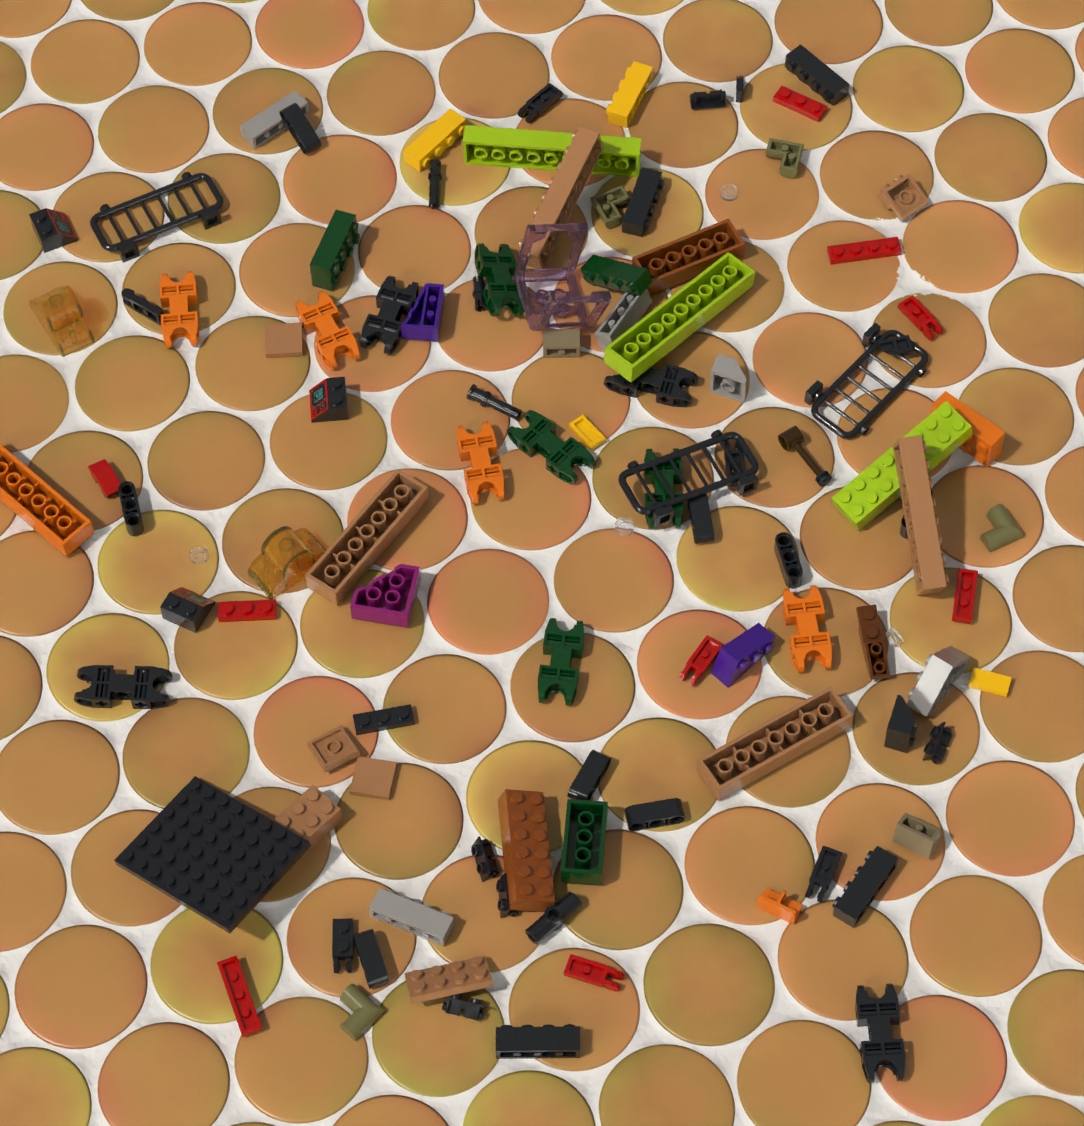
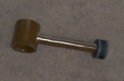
M793 426L778 435L782 448L786 451L790 449L797 451L817 476L815 481L820 487L825 486L831 481L832 476L827 471H822L802 447L801 443L804 442V437L797 426Z

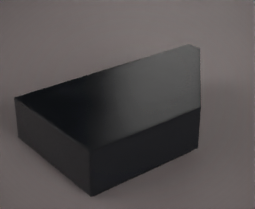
M736 76L737 103H742L743 76Z
M909 335L876 341L875 343L877 348L894 357L909 355L914 352Z

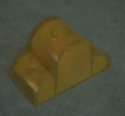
M68 285L60 286L29 301L30 307L62 357L95 342L92 331L84 318L81 306Z
M283 526L273 531L265 539L261 547L262 553L250 564L248 575L270 600H273L304 579L305 574L327 549L307 528H300L294 531L289 526Z

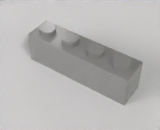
M297 91L287 94L283 99L273 103L264 111L259 112L252 119L245 121L240 126L242 138L255 150L287 129L279 111L293 103H297L304 115L307 116L310 114L308 102Z
M648 289L641 296L626 292L623 294L595 333L601 349L605 350V347L639 322L653 302Z
M379 888L369 907L370 917L441 946H445L454 928V917L445 911L439 912L434 910L428 904H419L408 896H399L391 889L384 890Z

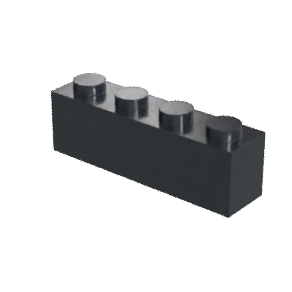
M801 44L786 54V69L795 74L800 81L806 83L814 92L822 96L826 102L834 106L848 96L849 83Z
M641 168L622 220V233L643 237L644 232L648 231L650 225L649 218L653 217L655 211L654 204H657L659 201V190H662L665 180L662 179L661 171Z
M879 846L874 851L870 850L868 852L863 867L859 866L857 868L853 881L847 882L843 889L844 894L842 897L838 896L832 905L834 907L833 916L853 928L897 867L898 857Z
M547 1024L542 1027H534L532 1025H523L521 1027L502 1025L501 1027H496V1059L580 1058V1026L576 1027L575 1025L567 1024L563 1027H555L554 1025Z

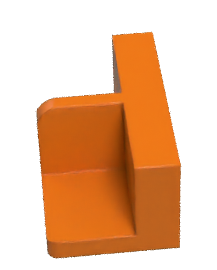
M767 887L764 893L759 895L757 908L793 925L801 913L803 905L786 897L787 891L783 890L779 894Z

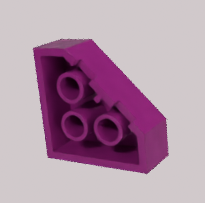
M400 564L386 575L384 573L372 580V583L356 589L350 606L352 619L408 628L421 581L420 567Z

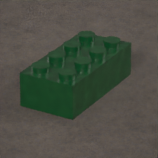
M335 210L310 263L312 285L314 287L333 291L335 286L339 285L341 273L346 270L347 260L352 257L353 247L355 244H358L360 234H358L359 223H357L355 214Z
M567 799L561 882L602 885L608 802Z

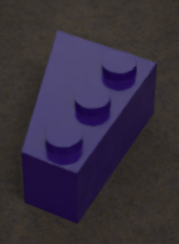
M426 283L414 307L410 309L408 317L401 324L402 339L438 342L445 301L444 284Z
M757 623L721 647L711 674L729 688L764 655L769 654L773 650V643L776 637L760 623Z

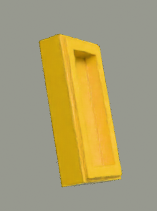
M584 414L569 423V428L591 452L606 443L604 435Z
M973 667L968 687L1007 697L1012 677Z

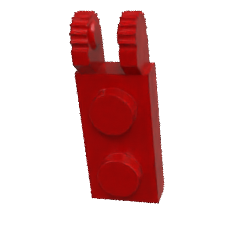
M913 295L898 304L897 308L922 331L928 340L934 339L933 332L928 328L930 325L937 335L943 333V328L935 320L936 318Z
M706 635L687 661L679 679L684 681L691 670L696 672L689 685L694 687L716 659L724 644Z
M572 954L564 970V976L602 988L604 986L606 989L618 992L621 986L616 982L607 980V975L617 980H623L625 976L622 972L612 969L610 966Z

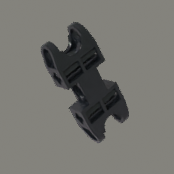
M389 275L385 279L376 296L377 308H380L378 315L368 314L362 328L361 348L366 349L372 343L378 341L385 344L384 354L391 355L395 351L402 338L401 324L403 322H399L402 314L408 316L410 309L414 307L419 293V283L412 282L408 287L400 289L395 286L396 278Z
M666 364L664 371L649 368L632 382H629L620 374L605 377L604 385L607 389L621 395L637 398L638 392L642 391L655 394L656 403L673 407H688L691 405L692 397L685 393L682 388L696 386L699 377L694 372L685 368Z
M92 665L78 669L77 677L91 684L89 688L75 693L74 701L79 705L91 708H112L113 700H131L133 709H158L166 707L170 703L168 695L156 691L158 686L172 681L173 674L167 669L154 666H135L134 675L116 674L113 665Z
M892 983L886 984L884 996L875 999L870 997L867 991H864L863 985H857L855 1002L857 1027L868 1026L869 1041H861L860 1044L861 1064L865 1078L868 1083H874L876 1070L880 1067H887L893 1072V1075H896L897 1081H903L905 1069L903 1039H892L891 1025H897L900 1021L899 1002L895 988Z

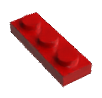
M782 85L773 96V102L817 122L820 121L827 111L826 105Z
M958 569L952 621L971 624L978 575L976 570Z
M276 599L218 602L219 622L277 620Z

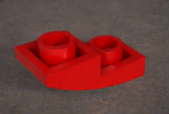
M105 459L88 466L95 483L99 484L105 498L118 493V487L121 483Z

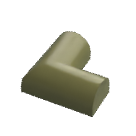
M769 138L766 156L782 159L779 169L780 174L785 178H794L797 175L804 144Z
M623 185L590 197V201L606 228L613 229L622 222V216L616 207L629 203L630 197Z
M1003 504L995 505L987 512L986 517L994 529L981 534L980 539L989 552L1023 538L1022 531Z
M354 983L346 987L340 996V1001L353 1011L340 1025V1028L356 1041L384 1013V1010Z

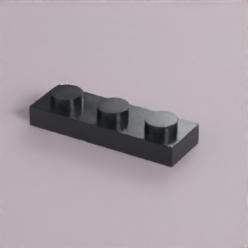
M411 704L353 715L356 735L415 725Z

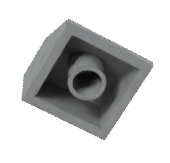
M718 354L710 371L709 392L744 403L747 384L744 373L736 359Z

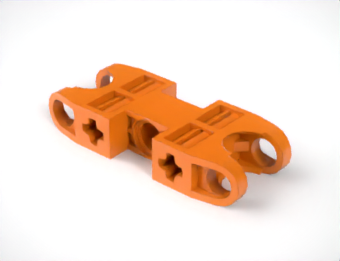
M187 271L185 278L179 282L172 281L168 273H164L161 275L159 287L162 308L170 307V314H161V329L166 348H172L175 340L180 337L188 338L192 346H197L200 336L197 311L189 312V305H198V292L193 271Z
M325 291L318 292L319 302L316 305L308 306L299 300L295 302L299 321L302 322V327L307 335L316 331L319 338L315 339V347L322 361L329 369L334 370L337 368L336 358L338 356L348 355L350 358L357 360L360 358L355 337L349 327L338 328L336 322L340 321V315L333 300Z
M489 421L483 422L482 429L477 434L468 433L463 428V425L457 426V445L460 461L470 460L471 468L464 469V480L467 494L472 504H479V496L485 491L493 492L496 497L498 496L499 500L504 499V476L501 463L491 465L490 457L498 455L494 431Z
M816 585L810 586V593L806 598H797L793 592H790V588L784 589L783 615L785 625H795L797 635L790 636L789 641L792 661L797 672H804L805 663L810 659L818 660L821 665H824L825 670L831 669L832 645L829 631L819 632L817 622H824L825 617L823 600Z

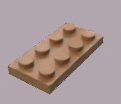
M486 956L473 957L468 960L454 961L445 965L405 973L412 1004L493 986Z

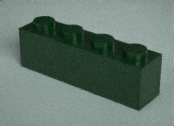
M592 255L580 268L584 280L588 283L641 296L653 282L647 268L597 255Z

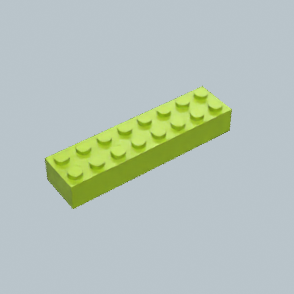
M945 401L904 437L921 435L922 441L925 440L926 452H924L925 459L929 461L930 469L927 471L929 473L973 435L972 426ZM893 446L832 497L833 506L858 532L901 496Z

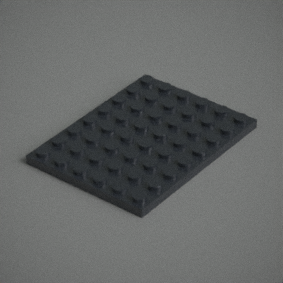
M195 776L114 861L117 866L230 934L311 847V844L303 837Z

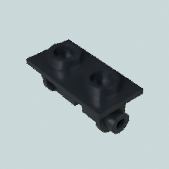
M722 89L710 91V93L694 91V93L690 94L691 109L726 107V92L722 91Z
M945 721L938 726H934L931 730L930 736L932 737L924 748L925 755L923 761L931 758L934 764L942 762L946 749L940 745L947 747L952 737V729L949 727L944 728Z
M479 836L471 846V853L475 857L477 872L480 874L482 882H484L488 876H491V878L498 877L500 871L496 859H488L494 857L491 842L487 839L481 840Z
M504 873L496 884V890L499 892L497 907L500 911V918H503L507 913L511 917H515L518 915L519 910H510L507 873Z
M459 994L444 997L448 999L442 1006V1010L445 1013L460 1016L461 1010L465 1009V1018L476 1021L479 1019L483 1020L484 1012L481 1009L487 1008V1005L482 1004L483 1000L470 998V1001L463 1000V995Z

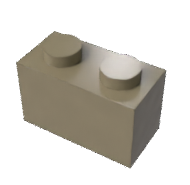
M543 329V358L580 357V329Z
M905 813L896 824L893 842L929 859L938 847L942 830Z

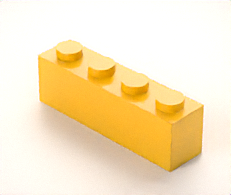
M633 61L631 67L627 68L625 79L620 81L618 92L614 93L611 105L607 106L606 115H608V123L624 128L628 127L653 79L652 66Z
M450 108L403 150L404 162L419 172L427 168L432 159L439 157L448 146L453 145L458 137L464 135L466 118Z

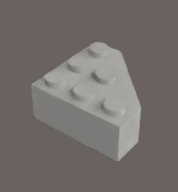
M953 646L945 649L942 648L933 655L930 654L925 661L927 666L924 672L921 671L916 679L918 682L916 687L912 688L907 696L909 698L907 705L926 717L933 714L937 708L935 703L938 704L945 698L952 688L950 683L953 684L956 679L960 678L971 657Z

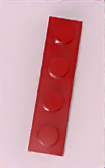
M898 237L827 246L830 265L899 256L902 253Z
M237 955L217 962L242 1038L262 1031Z

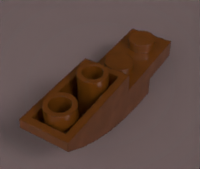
M876 604L857 607L860 641L870 679L889 678L891 675Z

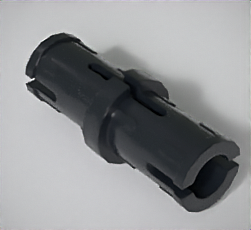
M475 276L473 278L474 290L472 296L475 298V310L482 312L481 306L483 311L487 309L483 296L484 277H478L477 281Z

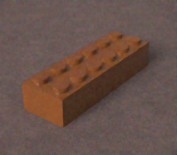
M728 218L632 257V265L648 269L653 281L647 288L651 296L697 277L727 252L738 259L744 258L746 244Z
M505 789L498 799V810L510 910L545 912L547 907L555 903L544 794L543 792Z

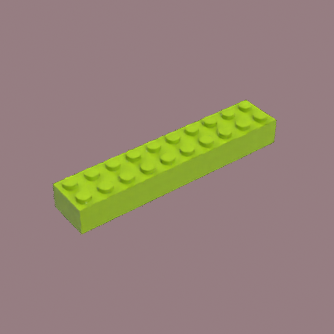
M465 125L463 135L464 164L556 171L559 162H562L565 157V149L567 146L570 147L572 143L573 133ZM600 135L603 150L591 174L638 177L641 166V138Z
M727 252L605 347L604 363L629 382L634 381L753 287L756 271Z

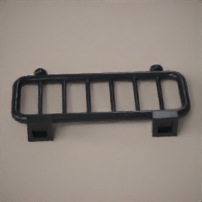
M185 172L181 176L182 180L111 208L108 204L102 205L100 212L91 218L90 226L101 246L111 252L119 250L120 258L124 263L140 256L136 244L140 241L201 218L205 230L221 224L219 209L223 206V197L209 175L205 173L192 175L190 172ZM204 180L217 202L206 207L193 182ZM188 184L203 209L191 214L176 190ZM171 191L174 192L187 214L176 220H173L160 197ZM156 197L170 220L169 223L159 227L155 224L144 204L145 201ZM141 204L154 229L140 233L127 209ZM123 210L137 233L136 236L126 240L122 237L111 215ZM108 217L121 242L113 245L109 244L97 222Z
M874 323L863 335L862 345L868 349L824 393L822 392L823 383L817 380L806 391L804 402L808 405L812 404V416L839 437L851 439L859 433L864 436L869 430L868 424L916 375L922 377L927 370L925 366L928 363L929 356L922 347L911 340L914 351L921 356V360L916 365L904 356L899 357L913 367L904 377L873 353L878 349L875 345L876 341L905 335L897 330H888L880 336L881 326ZM869 357H872L902 380L892 388L864 368L862 364ZM859 368L890 390V392L881 400L850 376ZM846 380H849L879 403L871 411H868L838 388ZM836 391L867 415L857 423L827 401V399ZM825 403L854 424L855 427L849 432L842 430L819 413L818 408Z
M715 430L711 434L712 438L640 465L637 461H632L627 465L628 469L619 475V485L637 513L641 515L653 514L652 523L655 528L673 521L674 509L672 506L738 482L736 491L739 496L757 489L758 478L756 473L759 470V464L740 434L736 432L722 434L721 430ZM729 439L737 441L751 464L749 470L741 472L723 441ZM720 443L738 474L725 478L707 450V447ZM703 449L721 480L708 485L691 457V453ZM686 455L704 486L691 491L673 460ZM670 462L686 488L687 493L674 497L656 466ZM653 468L671 499L657 503L640 472ZM634 474L637 475L652 500L653 506L645 508L639 504L626 482L627 477Z

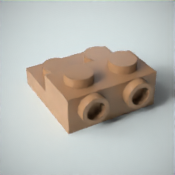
M910 174L904 177L900 175L893 181L894 184L891 186L886 184L880 189L881 193L878 195L888 210L892 209L901 222L930 203Z

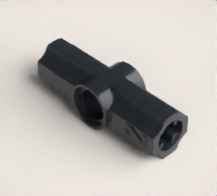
M568 892L555 905L547 907L545 913L525 930V934L533 943L538 945L551 932L560 929L563 922L582 906V902L577 895ZM557 916L558 919L551 920L549 919V917Z

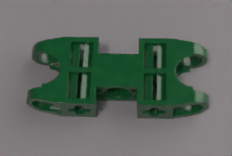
M478 243L474 254L475 267L478 277H487L488 280L483 290V296L490 315L498 317L501 313V308L505 307L510 309L516 317H522L525 311V295L522 284L513 283L511 279L517 266L509 245L500 244L498 253H494L483 243Z
M528 410L524 414V418L530 424L529 427L522 429L511 426L507 429L510 440L517 448L529 457H532L536 452L546 458V469L566 483L574 484L578 481L577 475L572 470L574 466L580 465L591 468L595 465L592 454L581 443L572 437L565 442L556 436V425L535 411Z
M673 448V452L679 450V448ZM646 449L644 463L658 458L652 452V449ZM680 457L673 461L682 474V458ZM667 462L656 466L674 497L682 495L683 492L673 491V484H682L671 463ZM654 469L645 470L644 481L646 484H654V493L652 495L657 503L671 499ZM645 493V508L653 506L654 504L649 495ZM683 502L672 506L674 509L672 523L675 525V529H681L684 509ZM653 514L645 515L648 529H654V524L652 523Z
M550 618L545 629L543 655H551L550 665H540L538 699L539 703H544L551 693L558 692L564 696L565 705L572 706L577 694L579 669L571 668L572 658L582 659L584 647L583 621H577V625H574L571 630L563 631L557 626V619Z

